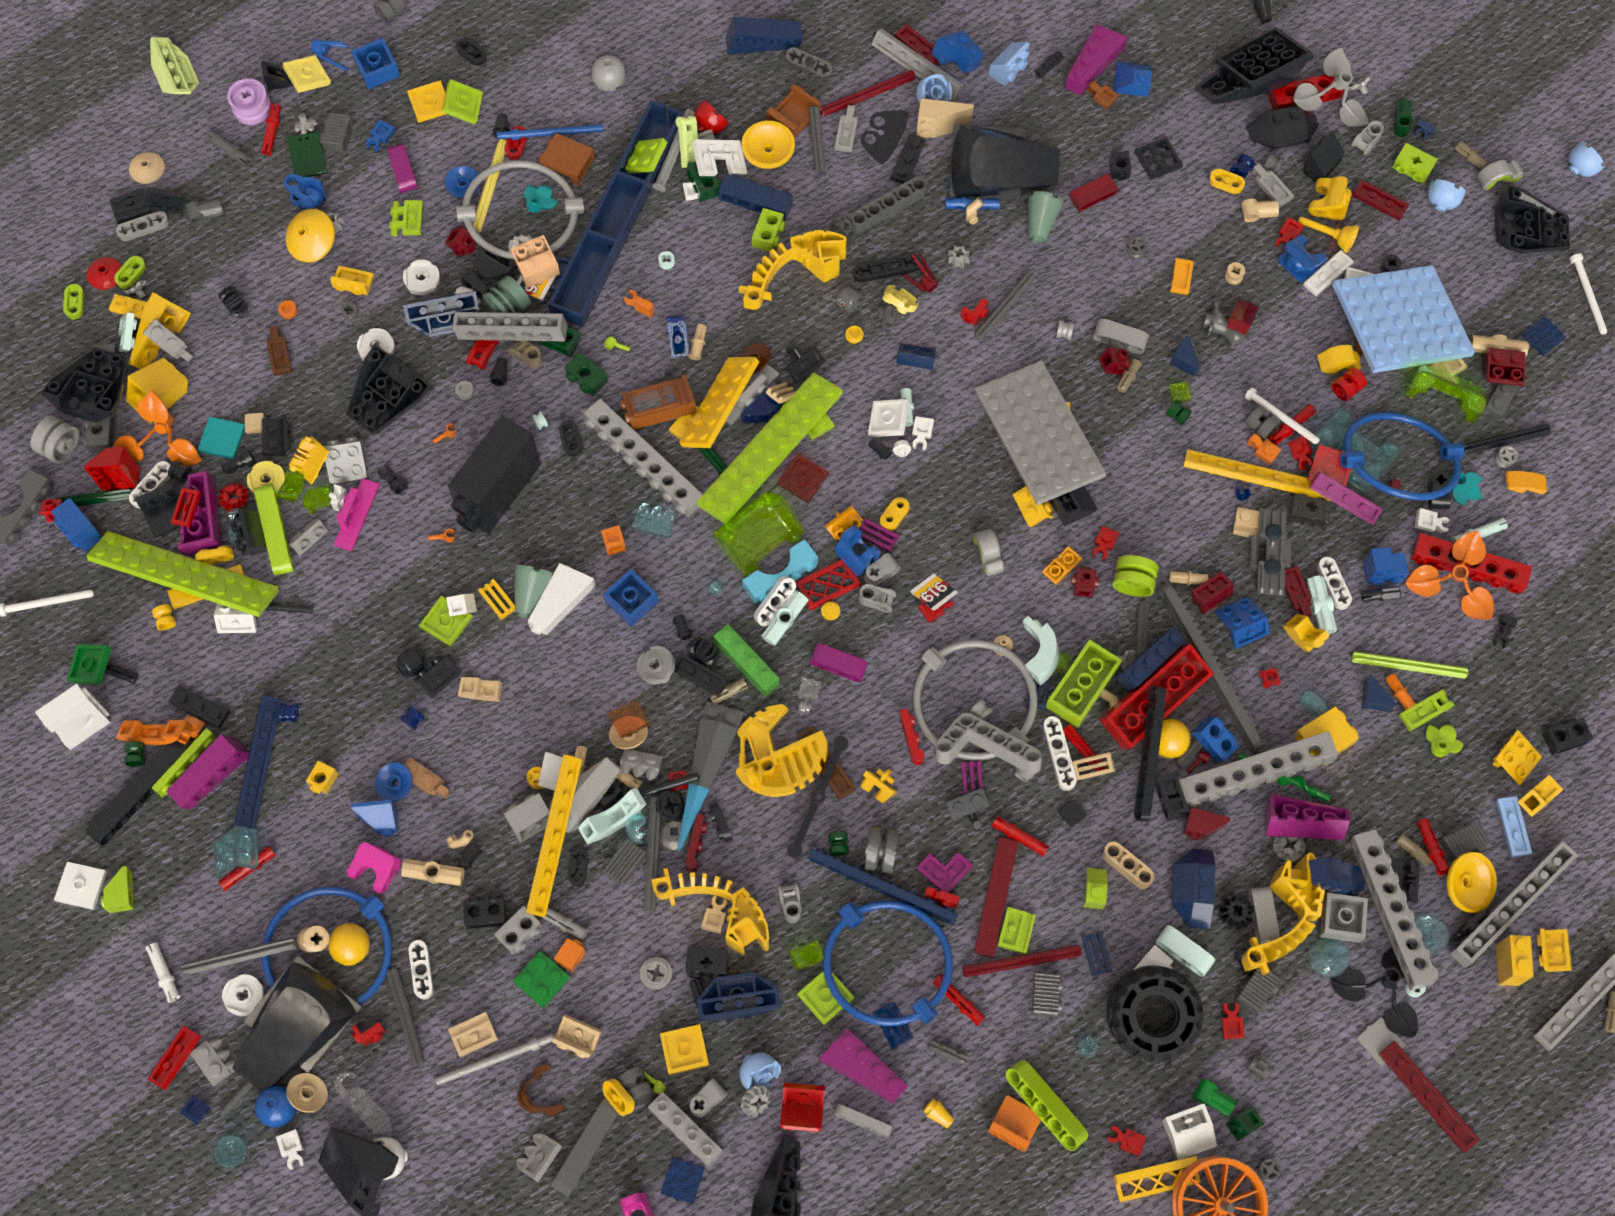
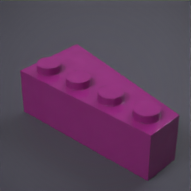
M1096 24L1067 76L1065 89L1081 95L1089 87L1088 84L1092 80L1095 81L1105 71V68L1125 50L1128 37Z
M221 734L166 792L181 808L190 810L196 807L204 796L248 759L249 750L237 738Z
M1270 794L1265 809L1266 836L1344 840L1350 823L1349 809Z

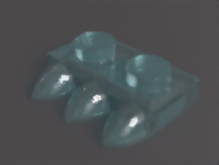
M643 503L637 510L632 530L669 539L674 525L673 510L669 509L662 516V510L658 505L649 513L648 503Z

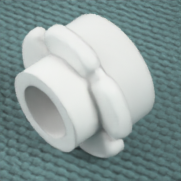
M905 440L897 441L894 444L893 452L899 457H905L911 451V446Z

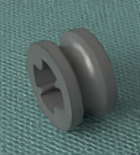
M348 302L342 305L341 313L345 320L352 321L358 317L359 312L354 303ZM352 309L353 313L350 312L351 314H347L346 311Z

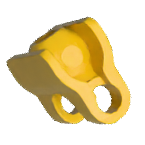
M1339 176L1317 179L1315 184L1316 191L1326 196L1323 199L1310 202L1309 213L1315 217L1343 220L1352 195L1351 190L1346 189L1348 184L1347 178Z

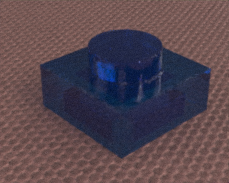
M192 1095L180 1113L196 1125H199L211 1108Z

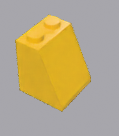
M162 358L128 376L126 402L138 412L137 405L139 401L153 390L168 409L187 393L188 379L172 363Z

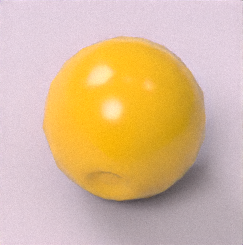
M1165 719L1162 724L1159 756L1167 759L1180 757L1187 751L1190 745L1189 729L1179 720Z
M342 924L336 927L329 936V954L336 962L342 965H355L361 962L369 953V935L364 928L357 924Z

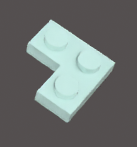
M126 313L120 318L118 336H121L119 352L127 353L130 351V348L133 349L135 338L132 337V332L136 329L137 320L134 319L135 314Z

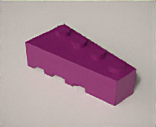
M207 471L190 474L187 478L186 488L198 490L202 495L191 528L186 526L180 528L181 540L178 542V549L186 556L197 554L202 549L212 550L223 546L215 479Z
M848 1028L819 1058V1063L833 1069L835 1072L866 1088L892 1105L907 1090L908 1086Z

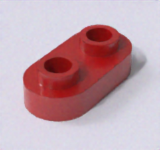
M515 126V127L512 128V129H518V131H519V130H526V129H525L524 127H522V126ZM528 137L519 138V140L507 139L505 145L506 156L511 160L519 159L523 155Z

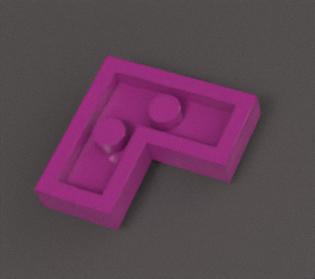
M957 853L946 866L929 854L918 865L916 870L940 891L949 893L969 872L973 865L960 853Z

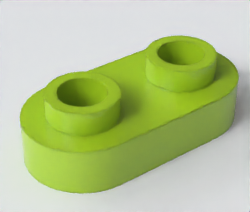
M132 256L125 262L114 278L118 287L128 289L133 286L146 270L144 260L139 256Z
M70 284L64 291L63 311L72 320L80 318L84 313L85 293L78 284Z

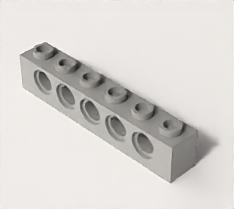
M455 312L452 329L458 340L565 341L568 325L563 314Z

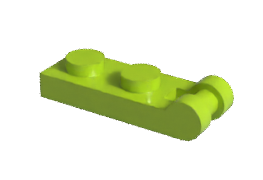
M1444 689L1399 715L1409 732L1455 706L1452 700L1449 701L1446 697L1447 693ZM1437 700H1440L1442 706L1437 703Z

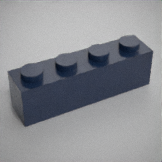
M726 173L718 190L719 200L758 213H761L763 208L784 214L785 222L793 205V195L787 191H779L768 185H760L753 180H745L737 175Z
M1173 626L1115 677V680L1127 693L1132 691L1186 642L1185 638Z
M1328 856L1308 861L1313 885L1321 887V889H1328L1330 892H1338V894L1358 896V892L1365 891L1361 867Z

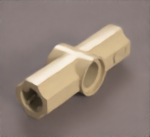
M1498 334L1492 337L1472 335L1470 338L1474 351L1478 353H1485L1488 347L1524 351L1527 356L1529 350L1528 341L1511 340L1505 335Z
M405 859L402 865L401 876L425 880L433 884L444 883L461 886L464 880L465 869L441 865L434 861L422 862ZM431 869H438L435 876H428Z

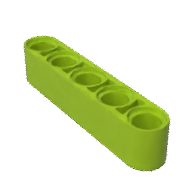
M273 484L254 488L274 576L293 572V562L275 487Z
M1020 1060L1006 1071L1005 1076L1010 1085L1067 1150L1074 1151L1087 1140L1088 1132L1027 1061Z

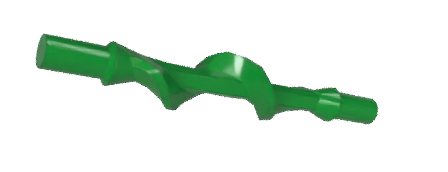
M1240 752L1237 759L1242 760L1250 756ZM1271 764L1272 767L1278 768L1277 765ZM1283 776L1277 780V783L1282 786L1293 784L1306 791L1312 797L1315 796L1327 803L1331 795L1318 790L1317 787L1309 786L1302 776Z

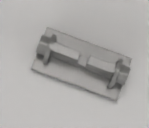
M319 519L311 520L303 528V533L299 532L290 539L288 545L299 556L328 532Z

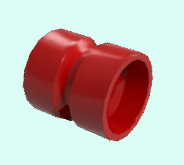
M1352 367L1343 376L1333 381L1331 388L1341 401L1346 402L1367 386V380L1360 370Z

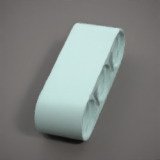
M1170 925L1164 928L1155 941L1159 947L1201 977L1206 975L1215 962V958Z

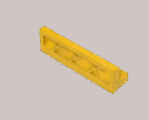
M1197 1156L1115 1175L1113 1180L1119 1202L1173 1190L1183 1169L1197 1161ZM1169 1173L1175 1177L1172 1185L1166 1186L1160 1182L1163 1174ZM1197 1173L1194 1176L1195 1181L1199 1184L1201 1183V1180L1199 1177V1173ZM1145 1178L1155 1182L1150 1191L1140 1187L1142 1180ZM1139 1180L1137 1185L1133 1183V1181ZM1129 1183L1134 1186L1135 1189L1132 1195L1123 1197L1120 1184ZM1157 1185L1162 1186V1188L1155 1189ZM1137 1189L1142 1191L1141 1193L1135 1194Z

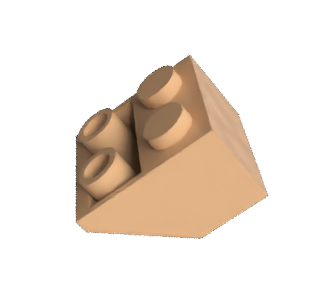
M544 235L510 248L526 288L560 275L558 263Z

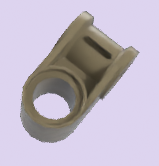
M516 341L512 347L507 349L513 358L532 369H537L543 364L540 349L529 341Z

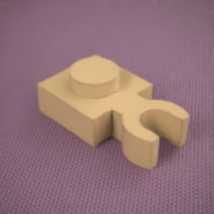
M714 896L711 902L713 909H706L701 929L721 934L726 913L721 911L726 908L727 899H724L721 905H717V896Z

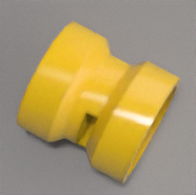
M160 605L152 610L153 617L157 620L155 624L158 630H167L176 625L175 618L171 615L172 608L170 605Z

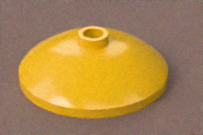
M761 121L752 125L746 130L742 138V152L745 158L751 164L764 169L782 166L789 161L795 149V140L791 131L785 125L775 121Z
M317 209L303 210L291 220L287 227L285 237L287 249L299 261L306 263L318 261L330 251L335 238V228L331 218L326 213Z
M1467 852L1457 857L1452 863L1447 876V890L1453 904L1461 911L1477 913L1491 903L1497 887L1496 872L1491 861L1483 854L1477 852Z

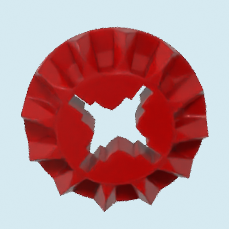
M235 482L229 485L226 484L223 489H220L219 503L227 511H238L247 504L249 493L242 484H236ZM236 492V496L239 499H231L228 494H234Z

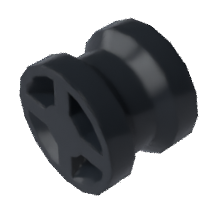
M1387 255L1380 266L1381 273L1398 271L1401 266L1400 258L1396 255Z
M176 460L169 467L168 476L176 478L179 483L183 484L187 481L192 469L189 466H183L182 462Z

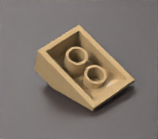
M921 98L917 136L935 138L952 133L954 131V124L971 125L974 105Z

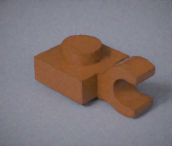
M1094 80L1088 84L1089 88L1086 91L1094 95L1093 100L1107 110L1118 99L1119 95L1107 85L1100 87Z

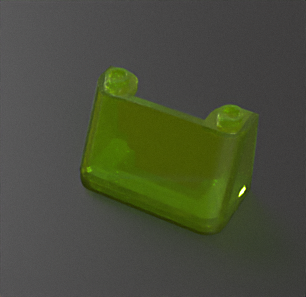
M1430 364L1419 365L1415 369L1404 393L1405 396L1413 398L1417 393L1425 394L1427 389L1432 387L1461 399L1463 402L1460 409L1465 412V421L1474 424L1482 415L1487 403L1486 391L1483 387Z
M765 492L732 517L727 524H723L712 534V537L744 577H748L759 569L757 562L782 542L794 543L798 541L805 531L783 496L773 492Z

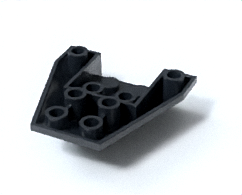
M1506 185L1495 208L1496 242L1507 250L1519 253L1567 250L1570 248L1569 216L1521 188Z
M374 344L364 358L346 415L372 435H376L418 404L431 388V385L396 357L377 344Z
M94 347L51 378L41 391V394L62 413L98 423L111 416L120 403L129 357Z
M331 1127L318 1162L348 1205L359 1216H378L380 1207L374 1203L381 1181L394 1174L399 1157L384 1145Z

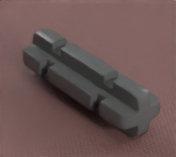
M932 1039L928 1049L935 1053L937 1051L939 1055L952 1061L957 1060V1063L965 1065L968 1059V1054L964 1052L959 1053L957 1049L944 1043L940 1044L935 1039Z

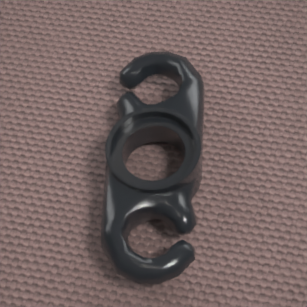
M1489 908L1482 909L1463 923L1453 934L1452 941L1459 940L1476 928L1489 914Z

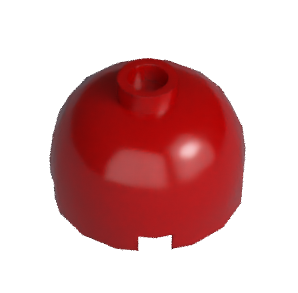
M705 100L700 102L695 109L694 116L698 123L697 128L701 132L710 129L713 134H718L729 124Z

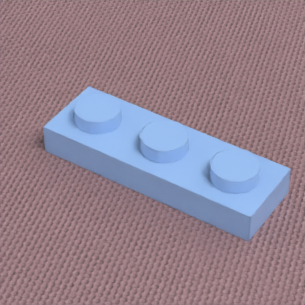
M1517 796L1497 799L1496 805L1510 858L1531 855L1532 850Z

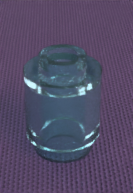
M1307 689L1299 699V702L1302 703L1301 706L1315 716L1318 714L1323 715L1329 707L1326 704L1328 700L1314 690L1310 691Z

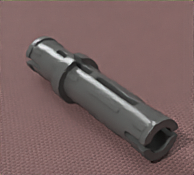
M213 129L207 132L210 136L206 135V139L226 152L229 158L238 161L244 167H248L251 164L248 161L252 162V158L243 153L240 147L234 146Z

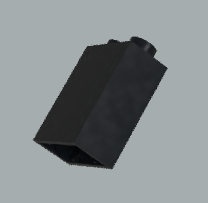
M501 415L448 484L453 500L450 506L458 513L456 522L462 528L471 533H475L479 528L490 534L541 466L533 433Z

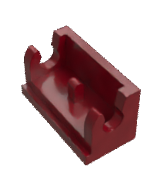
M1220 571L1191 591L1192 602L1194 605L1196 603L1199 604V611L1204 615L1233 595L1234 584Z

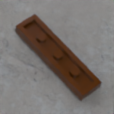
M812 725L796 735V738L799 741L817 731ZM829 748L826 761L824 762L823 758L820 761L822 767L820 773L822 776L832 756ZM837 762L828 785L840 801L855 792L856 788Z

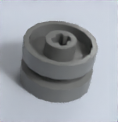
M871 826L870 837L867 838L865 850V869L875 871L878 859H882V872L892 874L899 830L889 829L884 841L882 840V828Z

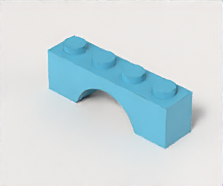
M805 539L789 549L790 562L782 572L769 575L757 570L742 580V587L755 604L758 602L762 603L780 577L788 576L797 581L802 573L805 571L810 572L817 566L818 556Z

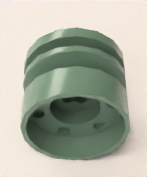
M510 276L504 277L497 283L499 290L492 287L489 290L490 293L486 292L483 294V300L491 313H516L515 310L523 313L532 305L523 288Z

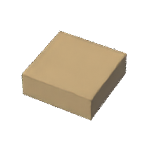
M264 413L245 414L246 434L261 433V420L265 418Z

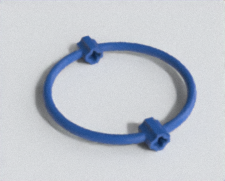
M1378 412L1360 417L1349 426L1344 437L1345 452H1342L1340 455V465L1342 468H1353L1365 481L1387 494L1409 500H1431L1446 495L1458 484L1461 476L1460 459H1463L1465 455V447L1462 443L1451 444L1437 429L1419 419L1399 413ZM1374 420H1396L1414 425L1432 435L1442 444L1440 447V457L1442 460H1452L1454 467L1453 476L1446 486L1432 492L1415 493L1393 488L1380 482L1363 468L1365 455L1362 451L1352 450V436L1361 425Z
M340 887L315 888L293 897L271 919L265 931L262 944L271 942L278 923L289 910L304 900L320 895H339L355 900L361 904L358 909L370 921L375 918L378 922L384 940V957L380 971L372 985L355 999L358 1004L362 1005L373 996L383 983L392 959L391 933L381 913L385 906L373 894L367 899L355 891ZM268 955L261 957L264 976L271 988L276 983V980L271 970Z
M876 901L856 907L851 902L843 906L839 911L842 919L831 931L823 953L824 977L835 1000L852 1016L874 1025L898 1026L918 1019L923 1024L931 1022L938 1015L935 1007L944 997L953 972L951 947L941 927L921 909L903 902ZM897 909L911 913L923 920L934 931L941 943L945 959V970L941 985L930 1001L927 997L918 1000L912 1006L914 1012L909 1015L896 1018H882L866 1014L852 1006L842 996L834 982L831 970V954L838 935L846 925L850 929L860 925L864 920L862 914L872 910Z

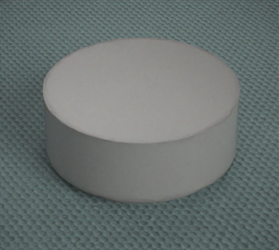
M461 381L455 388L457 396L462 400L470 399L475 392L473 384L469 381Z

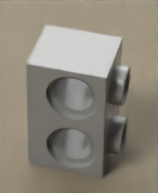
M524 906L494 934L496 939L512 955L516 952L520 953L526 947L525 943L530 938H536L541 932V923L532 914L526 913L527 909ZM525 921L532 922V926L530 928H522V924ZM511 935L517 936V940L514 943H508L507 939Z

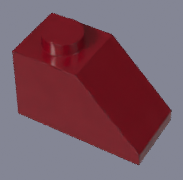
M1191 807L1187 815L1183 834L1187 835L1191 840L1198 841L1199 839H1204L1226 827L1230 818Z

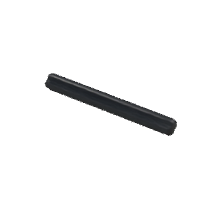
M1544 424L1463 444L1465 447L1464 452L1467 455L1549 435L1551 428L1549 424Z

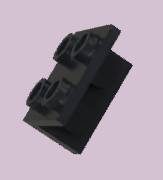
M171 483L135 498L155 538L181 527L170 523L179 498ZM182 507V510H181V513H180V516H179V519H178V520L181 519V516H182V513H183V507Z

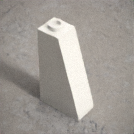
M559 563L528 620L530 630L538 635H541V633L548 635L594 588V578Z

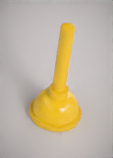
M1300 217L1298 220L1304 226L1333 236L1337 240L1338 246L1344 250V253H1348L1352 248L1359 230L1357 225L1346 226L1341 230L1338 228L1333 229L1304 217Z

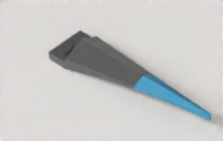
M706 702L700 720L691 774L698 773L699 780L689 783L677 848L678 852L681 851L697 814L737 736L744 716L743 711Z

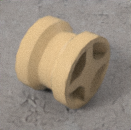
M1238 262L1231 263L1225 273L1226 281L1232 285L1241 283L1245 274V267Z

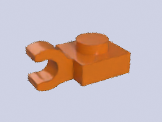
M629 290V295L633 296V298L628 299L624 297V302L651 318L654 314L653 303L646 298L637 297V293L634 290Z
M1255 433L1247 442L1248 445L1257 450L1254 455L1268 465L1281 452V449L1268 439L1262 442L1261 438Z
M187 715L184 719L186 724L178 742L186 745L190 737L197 739L206 722Z

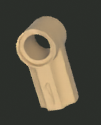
M1247 199L1241 203L1245 222H1255L1259 218L1278 217L1279 203L1277 200L1257 202L1256 199Z

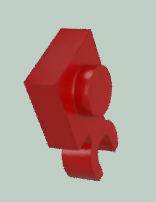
M1288 217L1279 232V235L1282 237L1276 240L1275 246L1278 247L1280 243H1285L1286 245L1289 241L1297 238L1304 229V225Z
M1301 436L1289 442L1294 460H1299V468L1305 471L1306 462H1308L1309 466H1312L1313 459L1309 455L1313 453L1309 440Z
M1102 526L1094 543L1098 547L1094 549L1092 557H1095L1096 553L1101 552L1103 554L1102 561H1105L1108 554L1107 550H1113L1119 532Z
M954 601L945 602L936 610H932L925 603L919 605L918 609L929 624L944 615L945 611L943 608H951L954 605Z
M930 887L926 888L924 894L925 898L941 903V907L944 908L946 906L951 909L952 907H957L960 898L959 896L944 891H937Z
M1224 1003L1222 1010L1227 1018L1221 1019L1223 1040L1244 1039L1243 1017H1237L1239 1004L1235 1003L1234 1011H1229L1227 1003Z
M1112 1126L1110 1130L1115 1131L1117 1137L1111 1138L1108 1136L1107 1141L1110 1143L1119 1142L1121 1143L1120 1150L1139 1157L1146 1136L1126 1129L1125 1134H1123L1118 1127Z

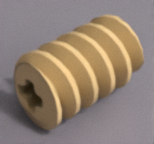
M322 926L304 928L297 936L299 948L308 953L322 951L329 943V933ZM311 937L315 938L316 941H311Z

